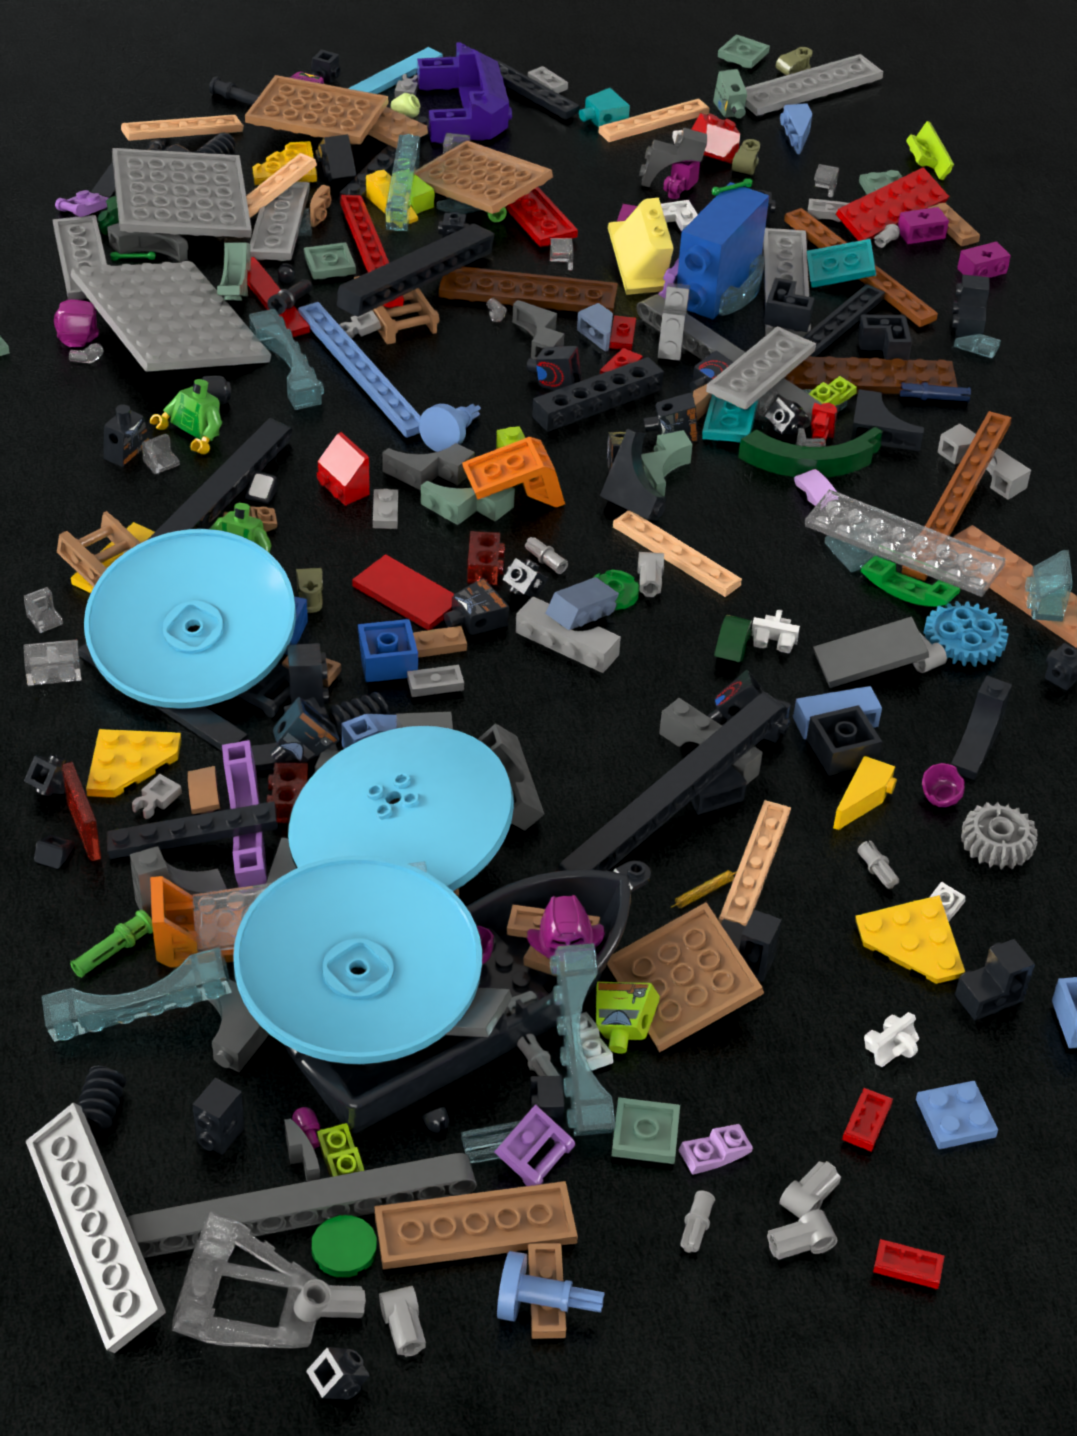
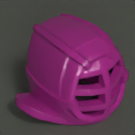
M71 299L60 303V307L54 316L57 338L68 347H84L87 342H91L94 338L98 337L99 329L97 328L96 308L91 302Z
M575 895L553 896L541 918L540 930L529 929L527 940L535 950L550 960L559 964L570 965L581 961L602 942L605 931L601 924L591 926L584 907ZM580 939L578 942L570 944L571 941ZM553 940L565 942V945L556 943Z

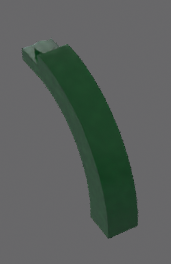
M874 427L856 439L843 444L826 447H807L776 440L756 429L741 438L738 458L760 469L785 476L796 477L814 469L819 471L825 478L840 476L871 464L872 454L876 453L881 447L882 431Z

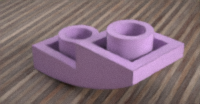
M816 469L794 477L796 486L805 491L808 501L818 508L828 507L832 502L840 499L832 484Z
M739 1124L712 1129L709 1137L682 1142L679 1148V1152L692 1175L731 1163L751 1153L753 1150L751 1143Z

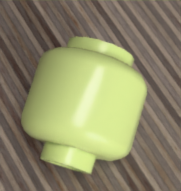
M403 93L391 102L392 110L404 114L411 119L419 114L421 105L414 94Z

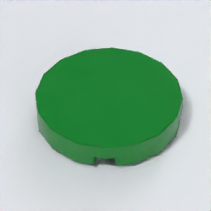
M608 570L606 574L600 575L598 573L594 576L619 593L615 601V610L626 609L634 605L638 600L639 584L634 581L632 575L619 570Z
M339 1215L327 1219L316 1229L312 1237V1256L314 1261L319 1264V1268L323 1272L334 1277L358 1275L359 1271L370 1267L376 1257L377 1237L373 1228L363 1219L352 1215Z

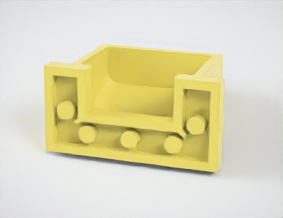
M659 198L643 200L626 221L609 222L608 225L626 295L662 291L665 284L663 277L670 266L673 244Z

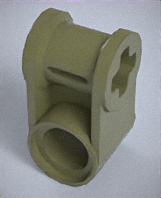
M799 47L794 51L781 55L776 62V68L786 76L811 69L809 61L813 52L807 47Z
M747 139L743 141L740 149L734 156L732 171L753 175L759 162L757 153L760 150V143L757 140Z
M322 568L296 569L297 592H299V598L307 599V613L319 611L323 605Z

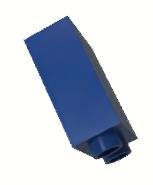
M746 187L720 192L682 230L677 284L690 285L687 311L714 319L760 270L769 195Z

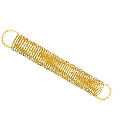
M728 870L725 876L722 873V875L716 876L715 881L713 879L707 881L708 884L703 887L704 884L698 886L697 893L694 892L696 888L688 891L687 893L691 896L681 906H686L684 905L686 901L690 904L703 897L700 893L701 891L707 895L719 888L722 881H724L723 885L731 882L729 878L737 872L729 874ZM687 893L679 896V901H681L685 896H687Z

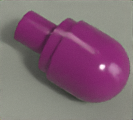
M307 1107L297 1109L292 1116V1120L305 1133L313 1149L318 1148L320 1142L316 1133L320 1131V1124L315 1112Z

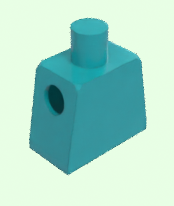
M611 88L588 96L585 101V109L579 111V117L581 121L591 120L599 127L629 118L630 105Z

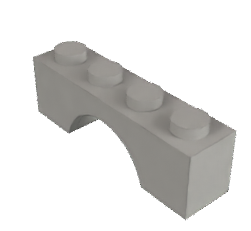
M958 424L941 434L937 453L952 463L959 464L976 434L965 426ZM998 448L986 468L992 476L990 488L1006 499L1012 498L1027 488L1031 470Z
M532 597L516 614V633L597 671L604 673L619 656L620 636L601 627L587 631L568 630L545 614L549 604L538 598Z

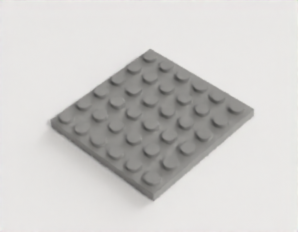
M112 149L120 231L129 233L147 232L150 234L168 233L172 235L188 234L194 236L209 235L215 237L251 238L252 229L239 155Z

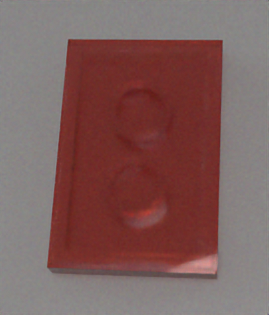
M73 762L63 764L62 772L67 804L89 859L91 861L101 859L96 819Z

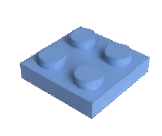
M975 1081L917 1092V1104L938 1149L986 1140L997 1136L998 1128Z

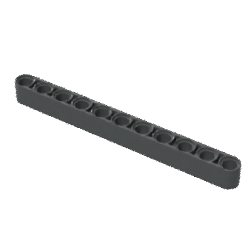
M657 294L637 304L639 317L660 332L665 298ZM686 313L682 341L683 348L701 360H704L716 350L733 362L746 353ZM782 378L759 398L771 407L778 397L798 403L803 408L802 412L808 417L803 424V428L811 426L814 403L821 405L818 400L785 378Z
M455 1153L135 1214L127 1217L143 1258L321 1224L327 1219L339 1215L357 1217L373 1214L374 1206L465 1195L473 1192L477 1184L469 1156L464 1153Z

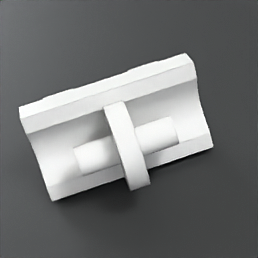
M777 610L776 617L766 615L765 619L754 617L752 625L753 646L767 648L768 640L771 639L778 641L777 650L790 653L793 645H797L800 626L790 624V619L782 618L783 610Z
M909 1012L901 1018L891 1015L885 1019L883 1024L884 1031L881 1034L871 1030L865 1035V1047L874 1053L875 1064L883 1067L896 1056L902 1054L910 1058L917 1053L916 1042L919 1040V1037L914 1028L915 1015Z

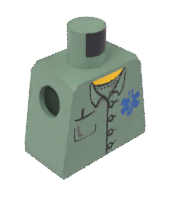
M738 69L719 71L713 102L724 117L735 116L736 118H741L746 113L744 108L747 91Z

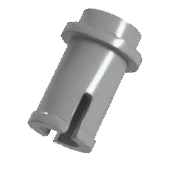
M888 224L884 231L875 236L874 239H877L875 240L876 245L882 248L891 240H896L900 234L899 227L895 224Z

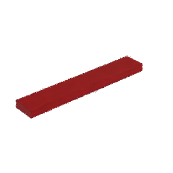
M251 257V271H247V285L289 338L309 333L310 325L294 306L286 309L280 315H276L269 310L268 299L277 294L281 289L256 258Z

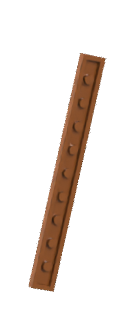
M802 208L785 214L784 221L795 230L806 231V239L818 248L846 243ZM876 265V276L859 279L864 284L884 291V299L919 327L937 321L938 313Z
M991 411L988 412L902 567L903 575L923 581L927 579L1011 424V417Z

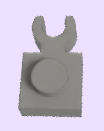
M404 74L402 81L398 80L395 88L396 98L403 93L416 96L418 90L417 75L409 79L407 74Z
M369 311L359 317H351L352 322L339 324L351 339L355 334L359 333L362 337L381 328L380 321L373 311Z
M159 774L141 790L142 796L132 802L133 812L136 813L140 808H144V818H150L153 816L154 809L157 806L164 810L182 794L181 786Z

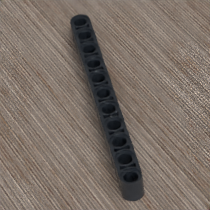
M269 418L147 540L175 531L205 529L251 482L253 474L256 471L261 472L287 445L293 429Z
M761 693L559 864L556 871L579 869L609 871L780 725L787 715L788 708L768 693Z

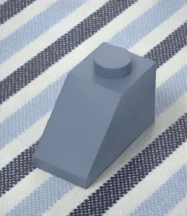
M599 303L578 312L577 331L606 352L610 346L613 313Z

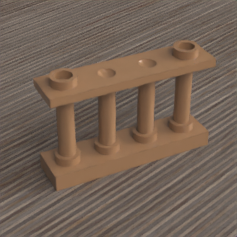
M419 288L403 295L404 301L410 300L412 304L391 309L380 306L372 310L380 321L381 328L378 329V332L387 344L396 343V333L398 330L426 324L433 334L437 333V324L439 323L438 312L431 307ZM418 312L420 315L400 321L392 320V317Z
M106 511L102 516L101 528L80 539L74 538L68 531L59 534L57 553L94 587L107 569L102 562L122 552H127L141 542L124 528L119 520ZM105 537H108L115 544L95 555L85 548Z

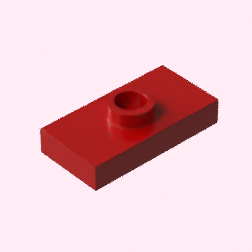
M614 316L610 348L632 350L636 318Z
M623 348L600 369V374L641 360L642 355Z
M864 1088L845 1129L842 1140L872 1152L893 1099Z
M880 1239L873 1272L938 1289L944 1255Z

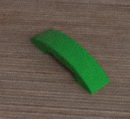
M874 556L861 567V572L879 588L913 604L943 606L947 605L960 593L959 587L940 580L933 585H929L896 572V563L878 556Z

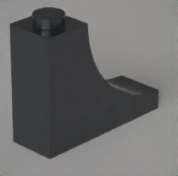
M859 389L850 441L876 427L882 431L881 446L920 451L924 427L906 423L890 413L883 404L881 392Z
M627 429L600 496L648 520H658L665 511L667 498L652 487L645 475L641 456L645 434L638 430Z
M986 676L978 691L962 741L951 762V765L957 768L960 775L972 780L976 779L1001 730L1012 684Z

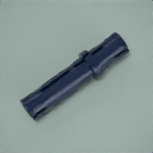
M902 382L901 388L906 390H900V397H916L925 401L928 398L969 402L970 397L968 395H971V388L928 385L927 382H922V384Z

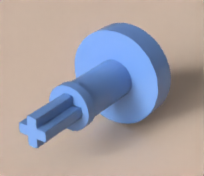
M437 404L423 412L419 421V431L423 441L436 452L447 449L455 443L461 445L466 435V427L472 423L473 419L480 416L478 411L481 408L479 405L474 406L473 404L456 409L447 404Z
M513 1251L508 1252L498 1296V1319L515 1322L521 1302L558 1308L560 1311L568 1312L569 1307L601 1313L604 1292L572 1287L573 1282L568 1280L564 1282L526 1275L527 1254Z

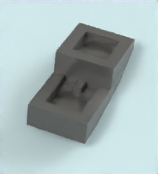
M292 1119L284 1120L290 1164L303 1162L306 1182L319 1180L320 1168L309 1139Z

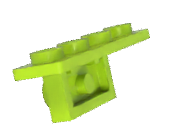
M927 121L917 136L910 134L906 141L910 151L916 158L915 161L922 167L928 166L933 168L938 178L944 180L951 172L954 163L934 127Z

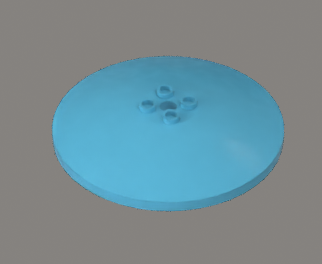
M188 529L162 534L136 545L121 555L106 569L97 581L88 599L84 618L85 638L93 662L100 673L109 683L125 695L150 705L165 708L203 707L220 703L245 692L266 677L278 664L287 650V645L290 644L296 621L295 599L291 583L281 565L270 553L253 541L219 530ZM190 626H200L196 632L187 631Z
M412 726L392 729L369 736L350 745L329 759L316 771L302 789L295 802L289 822L288 837L292 857L297 868L323 859L342 856L387 858L414 866L432 875L454 891L475 877L491 861L503 844L510 828L514 809L511 783L505 767L496 754L481 741L460 731L436 726ZM393 799H401L396 804H389V802Z
M342 856L323 859L299 867L277 879L254 900L245 913L237 931L233 955L238 991L248 1011L262 1028L284 1045L300 1053L330 1062L345 1064H368L395 1060L411 1055L439 1040L461 1020L469 1009L479 985L482 968V947L476 924L470 912L457 895L441 881L414 866L373 856ZM356 967L363 968L366 972L361 975H355L350 970Z

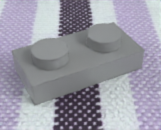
M543 66L528 72L529 78L558 94L568 89L567 81Z
M809 198L808 213L815 219H831L841 222L836 212L839 208L849 203Z
M374 489L373 528L397 529L398 490Z
M459 665L407 671V680L412 697L464 690V680Z

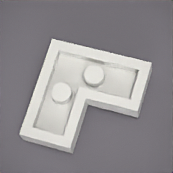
M689 200L661 204L666 223L676 221L681 231L698 215Z

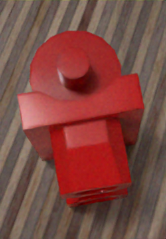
M814 403L811 433H813L812 441L825 445L828 437L834 438L837 408L831 403H823L821 405Z

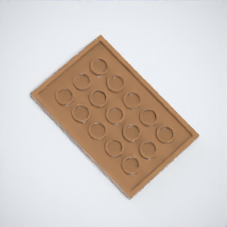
M275 75L245 114V123L271 127L276 130H287L293 133L308 134L313 137L324 138L348 134L350 144H361L388 105V96Z
M470 141L463 142L413 172L431 186L435 193L491 214L499 212L503 207L514 203L518 198L529 194L531 190L553 178L551 169Z

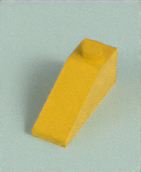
M379 170L366 175V197L400 227L418 221V216L391 175L385 170Z
M866 756L863 757L837 808L834 829L839 830L882 804L887 793H893L897 779L893 778L895 766Z

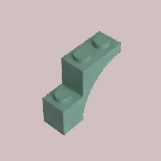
M225 243L223 276L220 285L217 286V295L224 296V300L242 301V296H248L247 271H251V247L249 243Z
M684 430L657 435V444L654 446V452L641 454L643 469L649 483L664 497L666 487L664 478L666 475L679 466L691 463L692 443Z
M426 481L421 485V504L457 525L476 511L497 521L514 508L515 489L510 487L477 500L472 488H448Z

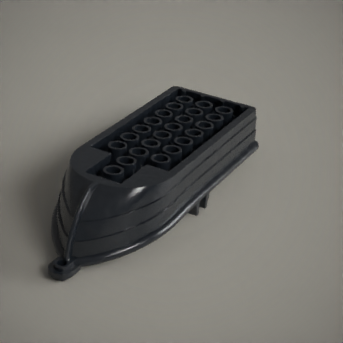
M630 861L616 868L613 872L579 869L540 874L496 889L466 906L476 926L487 928L494 935L493 952L489 961L482 965L478 988L510 989L512 997L533 991L538 1000L527 1007L520 999L516 1000L515 1013L508 1017L503 1013L489 1037L444 1035L428 1047L411 1055L395 1060L368 1064L330 1062L300 1053L286 1045L285 1049L342 1124L347 1123L350 1133H358L518 1047L517 1043L521 1037H524L526 1042L529 1041L526 1034H533L536 1037L557 1026L560 1020L575 1014L597 985L610 957L617 948L627 924L631 892L645 886L649 882L651 876L650 868L643 862ZM575 895L584 907L587 915L600 917V924L604 927L605 931L602 942L589 953L590 964L571 981L524 966L523 958L531 946L527 938L507 935V926L513 905L546 909L553 896ZM356 967L350 970L355 975H361L366 972L365 969Z

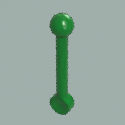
M744 179V182L722 188L714 187L711 192L714 196H717L720 192L743 186L751 187L752 180Z
M152 251L148 254H119L118 252H112L110 257L111 260H118L119 258H148L149 260H154L156 254Z

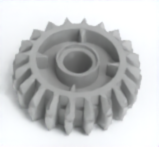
M986 802L983 807L977 806L974 811H970L963 822L961 834L964 850L970 851L971 858L978 857L979 864L987 862L990 868L993 865H998L1001 870L1005 865L1013 869L1016 864L1022 866L1025 860H1029L1036 849L1038 836L1034 821L1028 819V814H1020L1019 808L1011 809L1009 803L1004 807L1000 806L998 802L994 806Z

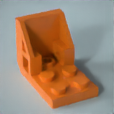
M527 437L462 462L477 500L522 483L527 496L556 508L565 505L555 468L539 439Z
M163 876L150 877L152 927L156 960L168 967L234 962V943L237 931L248 908L196 912L194 896Z

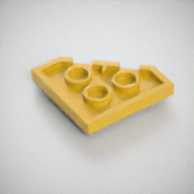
M290 142L285 145V150L282 152L276 151L268 156L266 162L262 165L259 163L254 165V185H261L300 153L313 158L311 142ZM314 167L296 182H317L316 168Z
M99 729L86 787L87 796L117 797L124 792V788L133 782L138 784L155 774V769L167 763L170 765L177 761L181 745V733Z
M940 895L855 916L863 946L888 956L889 960L909 970L913 969L925 975L926 979L936 984L958 979L965 973Z

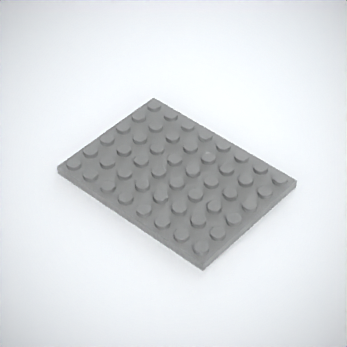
M193 262L143 263L142 265L123 264L122 266L102 265L101 267L81 266V268L71 269L70 276L145 371L270 362L271 353L224 298L217 295V290Z

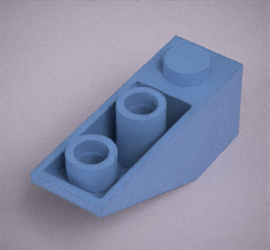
M808 104L784 105V112L780 116L781 125L785 127V132L790 138L791 146H794L796 153L800 154L810 133L812 112Z
M364 714L343 722V748L345 749L369 736L396 729V715Z

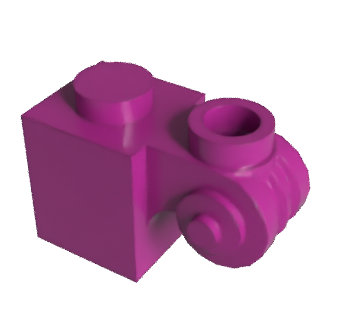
M685 160L672 164L671 176L664 180V191L668 192L669 198H679L684 190H689L698 182L699 161Z

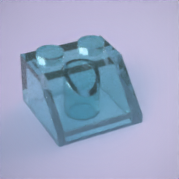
M1062 550L1033 567L1031 577L1026 578L1025 591L1029 592L1027 608L1031 609L1032 619L1063 622L1073 585L1069 550Z

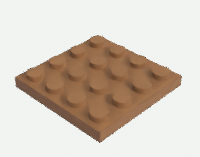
M707 903L698 906L612 954L607 963V967L616 982L652 983L659 994L660 1000L648 1031L659 1052L764 994L761 984Z

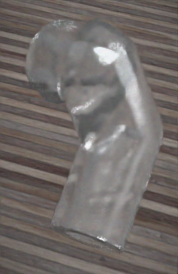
M495 298L489 299L487 306L493 311L489 312L491 320L493 322H501L506 315L507 309Z
M94 343L83 351L70 350L69 360L93 363L103 354V348L99 344Z

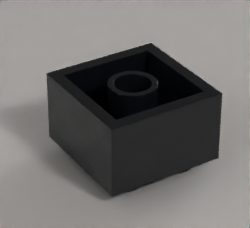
M859 705L810 716L806 739L828 776L858 769L864 756L879 760L882 740Z

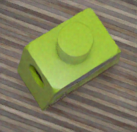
M597 982L596 1025L604 1038L610 1039L608 1047L610 1051L620 1054L626 1053L628 1040H643L646 1038L660 1000V996L652 983Z

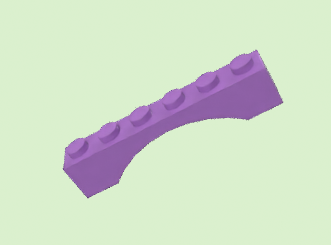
M250 741L222 745L230 808L260 804L255 760ZM263 832L233 837L234 870L240 894L264 891L268 874Z

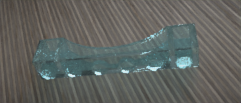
M411 134L399 135L386 204V230L407 231L414 174L416 169H418L420 158V136H413Z
M275 309L249 314L250 330L265 348L284 359L291 369L287 377V397L294 409L298 410L322 404L323 384L321 380H317L314 368H310L306 355H302L298 342L293 340L292 332L286 328L283 317H280Z
M594 943L558 946L554 953L555 956L550 957L551 973L557 974L558 986H554L555 1005L560 1004L561 1016L557 1017V1029L559 1035H564L565 1047L560 1048L562 1066H567L568 1078H564L565 1096L571 1098L572 1109H567L569 1128H574L575 1136L612 1133L616 1128L612 1096L600 1085L590 1070L580 1038V1016L583 1001L590 985L598 974Z
M220 947L190 955L167 977L151 986L134 992L119 995H96L69 988L43 995L42 1004L45 1026L55 1042L69 1040L74 1036L88 1032H98L109 1026L127 1024L135 1019L149 1015H159L164 1011L178 1007H188L193 1003L203 1000L217 999L225 994L232 993L226 961Z

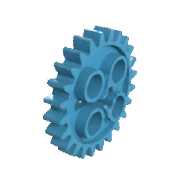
M956 601L955 606L949 603L945 605V608L937 606V611L932 610L930 616H927L924 628L925 638L931 644L939 643L942 645L947 659L949 657L953 658V664L960 660L963 666H966L967 662H971L973 666H976L977 661L986 665L987 659L994 662L996 656L1001 657L1002 651H1005L1008 633H1006L1007 626L1002 625L1003 619H996L997 613L988 614L989 608L981 610L979 609V604L970 607L967 601L965 606H961L958 601Z

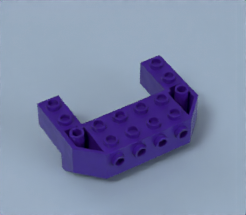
M461 42L456 43V57L417 58L419 90H450L458 88L463 105L461 109L429 110V135L431 142L483 141L494 138L508 128V120L512 119V110L509 107V99L498 61L467 47Z

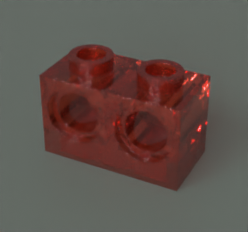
M470 531L467 583H475L484 578L488 584L497 585L498 574L503 575L504 560L499 558H504L505 543H500V533Z
M274 763V774H269L268 790L273 792L272 795H267V802L275 801L278 823L290 822L295 802L309 781L308 763Z

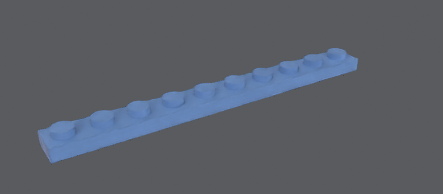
M316 302L298 308V312L310 325V329L406 438L419 434L421 416L322 305Z

